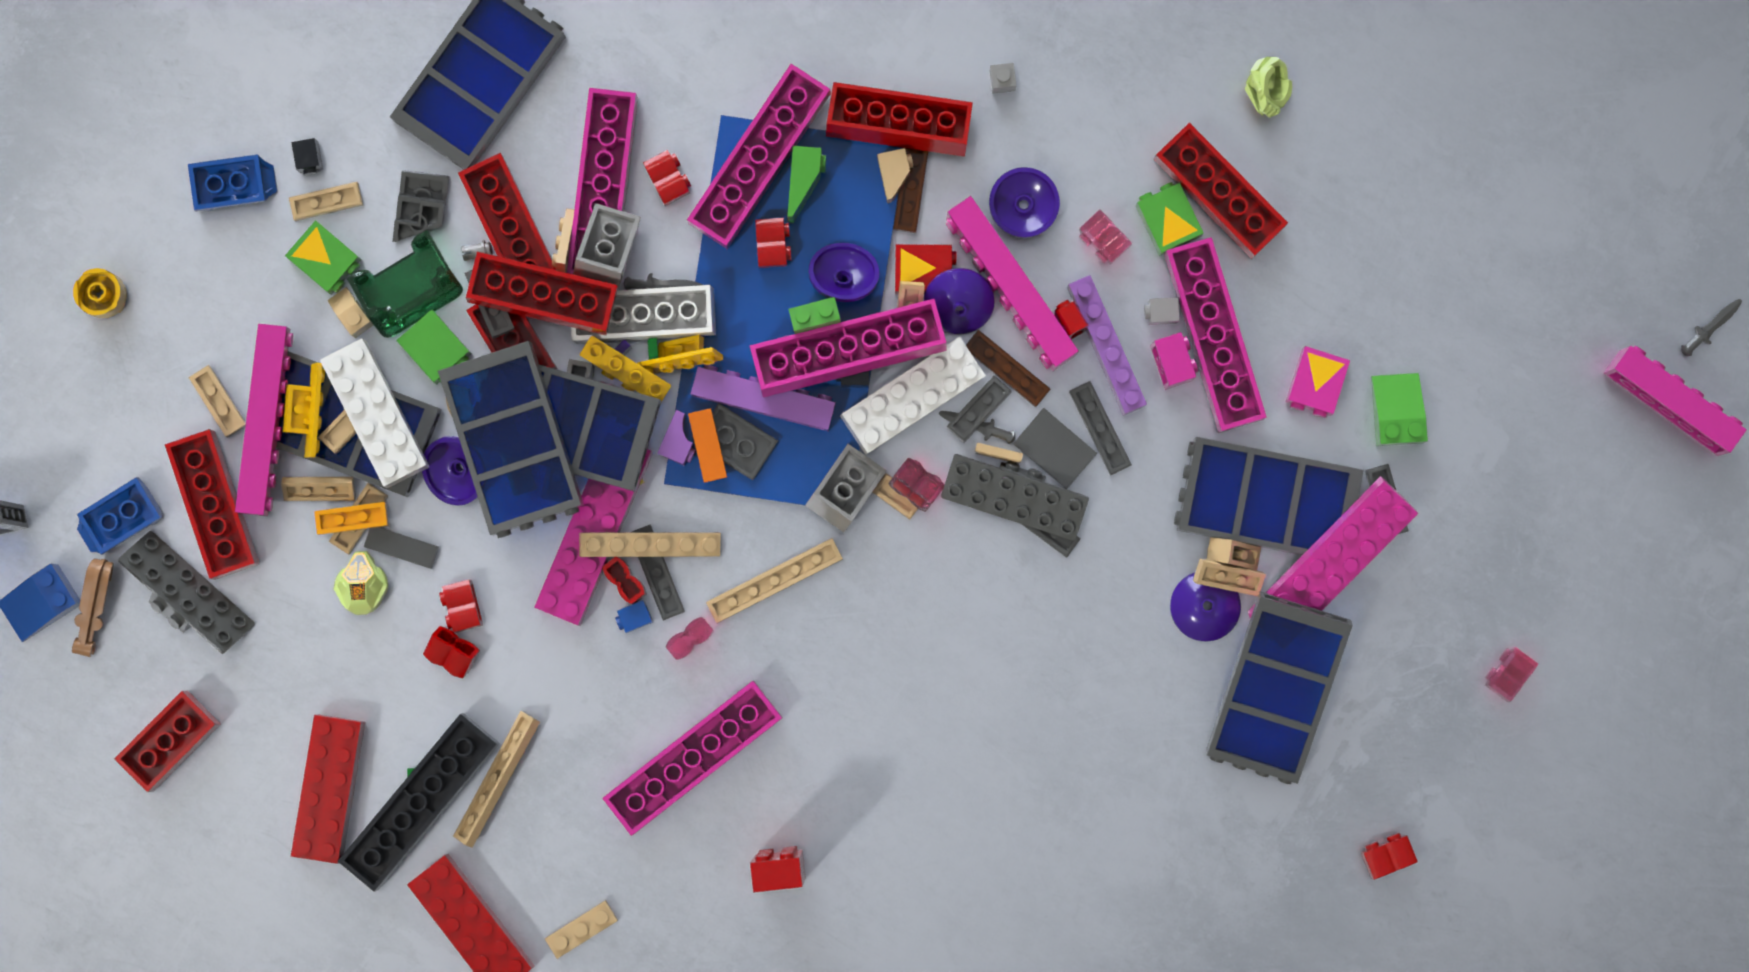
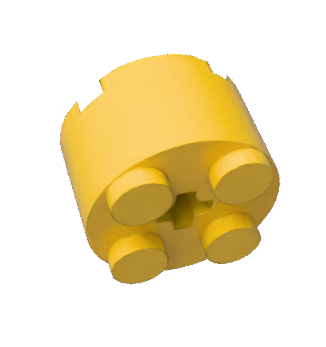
M94 268L85 271L75 282L73 297L75 303L87 314L97 318H110L123 311L127 300V290L125 284L118 276L107 270ZM101 290H103L104 293L101 295V297H97V293H100Z

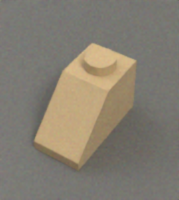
M905 148L877 154L887 203H891L910 175L909 168H913L911 154H906Z
M347 287L327 300L336 316L354 338H357L374 325Z
M1210 537L1206 560L1257 570L1261 547L1229 539Z

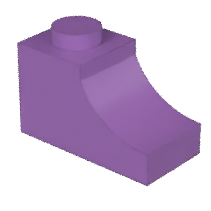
M676 410L657 454L685 466L686 462L690 463L696 450L693 449L694 444L688 441L685 436L684 421L686 415Z

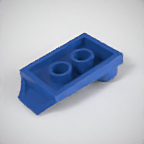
M258 154L188 164L195 212H209L218 208L264 202L277 192L274 166L263 160Z
M136 477L77 514L79 518L77 530L90 552H97L103 555L150 525L156 524L163 516L148 487L139 477Z

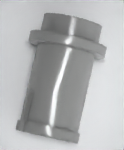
M485 240L479 244L461 247L462 253L472 252L462 255L464 261L475 259L477 252L493 254L491 243L485 242Z

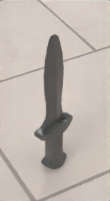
M653 273L648 275L647 280L627 277L623 283L626 290L703 285L690 280H659L652 277Z
M1738 299L1727 305L1706 326L1702 328L1695 326L1696 336L1686 345H1681L1682 353L1686 356H1692L1693 351L1702 342L1711 344L1712 342L1709 338L1713 332L1734 315L1740 307L1742 300Z
M951 411L939 412V415L949 422L958 414ZM991 419V422H983L977 429V431L985 435V441L991 435L1006 440L1008 444L1015 440L1014 430L1006 431L994 427V419Z

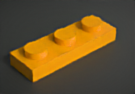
M386 502L314 511L317 535L389 526Z

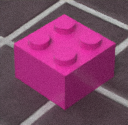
M1180 332L1155 340L1150 345L1165 390L1191 382L1196 378L1198 367L1195 359H1190L1188 350H1191L1187 336L1183 337Z

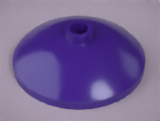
M1028 167L1015 168L1004 173L995 182L989 198L990 213L997 226L1007 234L1020 238L1034 237L1045 232L1054 223L1060 206L1059 193L1054 182L1045 173ZM1025 201L1027 202L1028 207L1026 209L1020 208L1019 203Z
M834 243L821 248L813 255L809 264V279L816 291L826 298L835 297V300L838 302H853L865 298L873 292L879 280V266L872 254L864 248L850 243Z
M955 268L940 273L929 283L924 295V301L935 299L943 331L951 334H967L978 330L990 319L994 310L995 301L991 285L982 275L969 269ZM962 306L964 309L958 311L956 310V307Z
M446 436L432 442L424 453L430 467L422 471L429 490L439 500L450 505H465L478 498L459 437ZM469 444L478 475L485 473L486 467L482 456L473 445ZM486 480L481 482L483 489L485 487Z
M1192 573L1183 578L1172 593L1170 600L1172 619L1176 627L1191 639L1204 642L1218 640L1231 632L1239 620L1241 613L1239 593L1196 584L1193 581L1195 573ZM1205 601L1211 603L1210 610H1205L1203 608V604Z

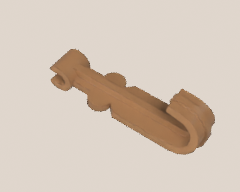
M94 558L87 568L79 610L82 613L78 614L74 619L75 624L80 627L78 637L73 642L72 653L91 657V654L94 655L96 642L93 641L94 633L103 627V620L98 616L104 612L109 581H111L114 563L108 562L106 559Z

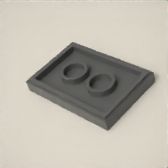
M718 403L712 414L723 461L753 481L778 443V440Z
M1045 408L1039 412L1013 443L1065 489L1073 483L1097 454Z

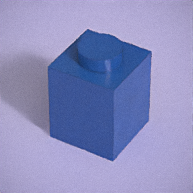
M644 600L618 610L619 616L615 617L619 629H624L625 633L653 623Z

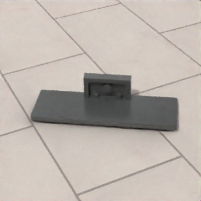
M954 454L941 498L1069 540H1076L1089 501L1088 496L1045 483L1046 476L1042 475L1041 471L1031 468L1025 470L1019 468L1020 465L1011 461L1001 462L1000 467H996Z
M152 531L146 533L119 557L118 562L152 592L149 603L155 612L161 613L168 619L173 628L179 629L183 633L191 626L221 654L230 649L254 626L253 620Z

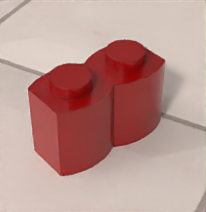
M666 150L643 162L665 206L690 194L688 188L691 187V184L686 174L681 176L677 167L681 166L675 153L670 155L669 151Z
M784 218L755 220L759 268L787 266V261L791 260L790 246L786 247L785 237H790L789 223H784Z
M1066 300L1056 306L1057 309L1054 310V316L1071 340L1087 330L1086 328L1089 325L1075 301L1070 303L1069 300Z
M614 557L602 566L605 576L611 583L617 585L620 596L626 602L635 604L647 595L644 585L639 579L632 576L631 569L624 560Z
M468 579L442 586L443 592H440L439 596L442 606H447L448 615H445L448 629L452 628L453 632L457 633L483 626L472 580Z
M439 626L431 635L423 655L431 663L443 666L452 676L463 679L471 670L480 650L471 642L459 638L453 631Z
M1396 833L1386 837L1388 842L1379 845L1378 841L1364 846L1366 850L1361 852L1371 879H1378L1418 862L1407 835L1401 836L1400 833Z

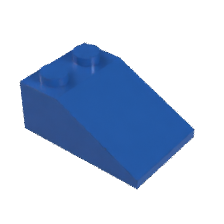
M52 563L30 576L0 600V608L21 642L31 638L80 605V598L58 564Z

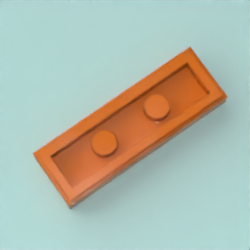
M711 408L688 413L704 483L727 478Z

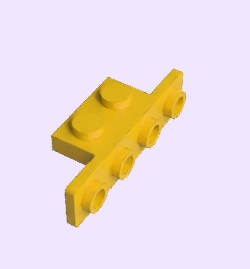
M694 335L658 343L659 358L637 362V364L653 374L661 372L672 373L676 369H692L694 366L701 364L712 365L716 361L723 360V354L712 347L704 349V338L701 335Z
M590 336L580 352L581 357L602 369L601 374L611 380L616 378L623 382L621 386L626 390L633 392L635 390L640 394L660 399L662 402L671 388V384L595 336Z
M321 363L311 364L310 386L286 385L283 432L306 434L305 458H315L320 448L317 432L320 430L322 423L321 416H319V406H322L323 403L321 383L325 379V370L322 369Z

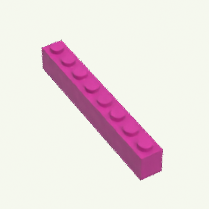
M258 323L235 508L237 513L268 516V511L271 512L273 508V497H270L271 488H274L276 484V474H273L274 464H278L279 450H276L277 441H280L282 436V427H279L280 417L284 416L285 404L282 403L283 394H286V385H288V381L285 380L286 370L289 371L291 362L290 356H288V347L293 345V333H290L291 329L286 326Z

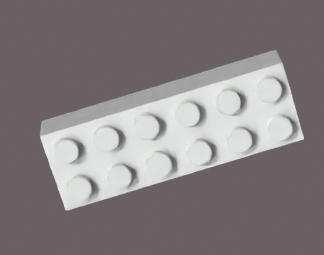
M711 285L617 291L607 336L571 327L572 341L576 344L587 343L590 336H595L602 342L648 340L649 338H681L694 335L714 336L716 335L714 288Z
M959 336L947 344V351L927 357L842 413L840 417L866 455L986 375Z
M362 338L320 359L383 487L388 489L430 467L367 341Z

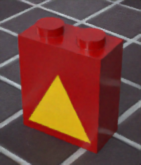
M896 244L895 294L899 293L900 281L924 283L925 294L929 283L937 275L952 269V265H956L957 252L952 251V245Z

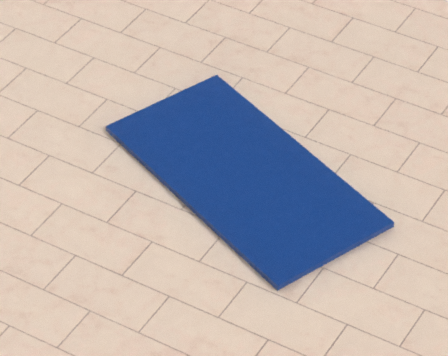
M721 115L711 183L753 121L752 119ZM808 128L797 146L821 148L822 155H826V172L821 173L820 181L794 224L788 222L792 165L791 153L728 250L705 234H702L695 282L711 285L714 288L716 335L702 337L704 338V349L712 347L723 354V360L716 361L710 365L717 367V372L726 374L727 370L741 374L740 378L749 380L750 376L757 377L750 345L795 334L788 309L828 299L816 291L810 282L808 273L813 255L827 245L834 243L858 245L871 253L879 266V280L873 292L865 298L853 302L836 301L841 322L876 314L881 311L898 194L891 203H887L877 154L903 149L902 147L827 137L826 130ZM784 218V223H789L790 237H785L786 247L790 246L791 260L787 261V266L759 268L755 220ZM704 364L696 365L692 369L682 368L675 411L678 410L686 415L684 432L687 440L692 443L694 438L688 413L710 408L713 412L718 404L691 395L697 368H704ZM872 370L869 371V384ZM836 379L799 388L809 391V396L818 398V394L832 397L831 401L835 402L836 405L829 432L721 404L778 440V443L755 479L752 481L724 463L727 478L704 483L697 451H695L692 461L690 463L686 462L685 466L672 460H667L664 484L805 506L847 444L858 451L860 450L859 444L840 415L867 398L869 388H841V382H836Z

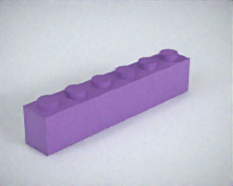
M1091 275L1068 284L1067 289L1072 300L1075 301L1089 325L1086 328L1087 335L1122 415H1127L1147 405Z
M704 365V368H697L691 391L693 397L829 432L836 405L835 402L831 401L832 397L818 394L817 398L809 396V391L795 389V392L787 391L763 398L757 377L750 376L749 380L740 378V373L727 370L726 374L717 372V367Z

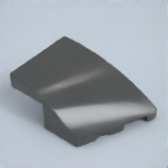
M402 170L392 242H398L413 235L416 236L425 231L442 227L449 176Z

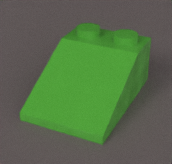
M793 146L788 204L789 223L794 224L820 181L821 173L826 172V155H822L821 148Z
M1419 373L1371 376L1376 446L1422 444L1427 442L1426 414Z

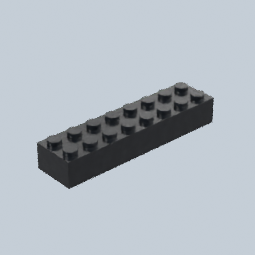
M461 713L341 856L338 862L373 892L378 891L500 743L466 714Z

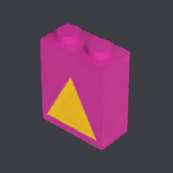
M1307 346L1303 347L1285 402L1291 403L1290 407L1296 410L1304 411V408L1313 410V415L1321 418L1333 415L1350 360Z

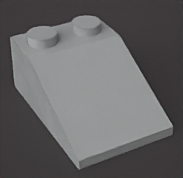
M595 203L575 260L573 275L615 284L619 289L641 217Z
M847 444L805 506L842 532H845L887 470Z

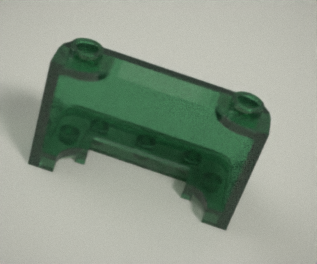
M428 230L416 235L412 240L411 248L414 252L376 275H373L369 270H358L347 278L367 317L383 337L388 338L397 335L417 323L430 310L435 312L455 300L463 291L461 283Z

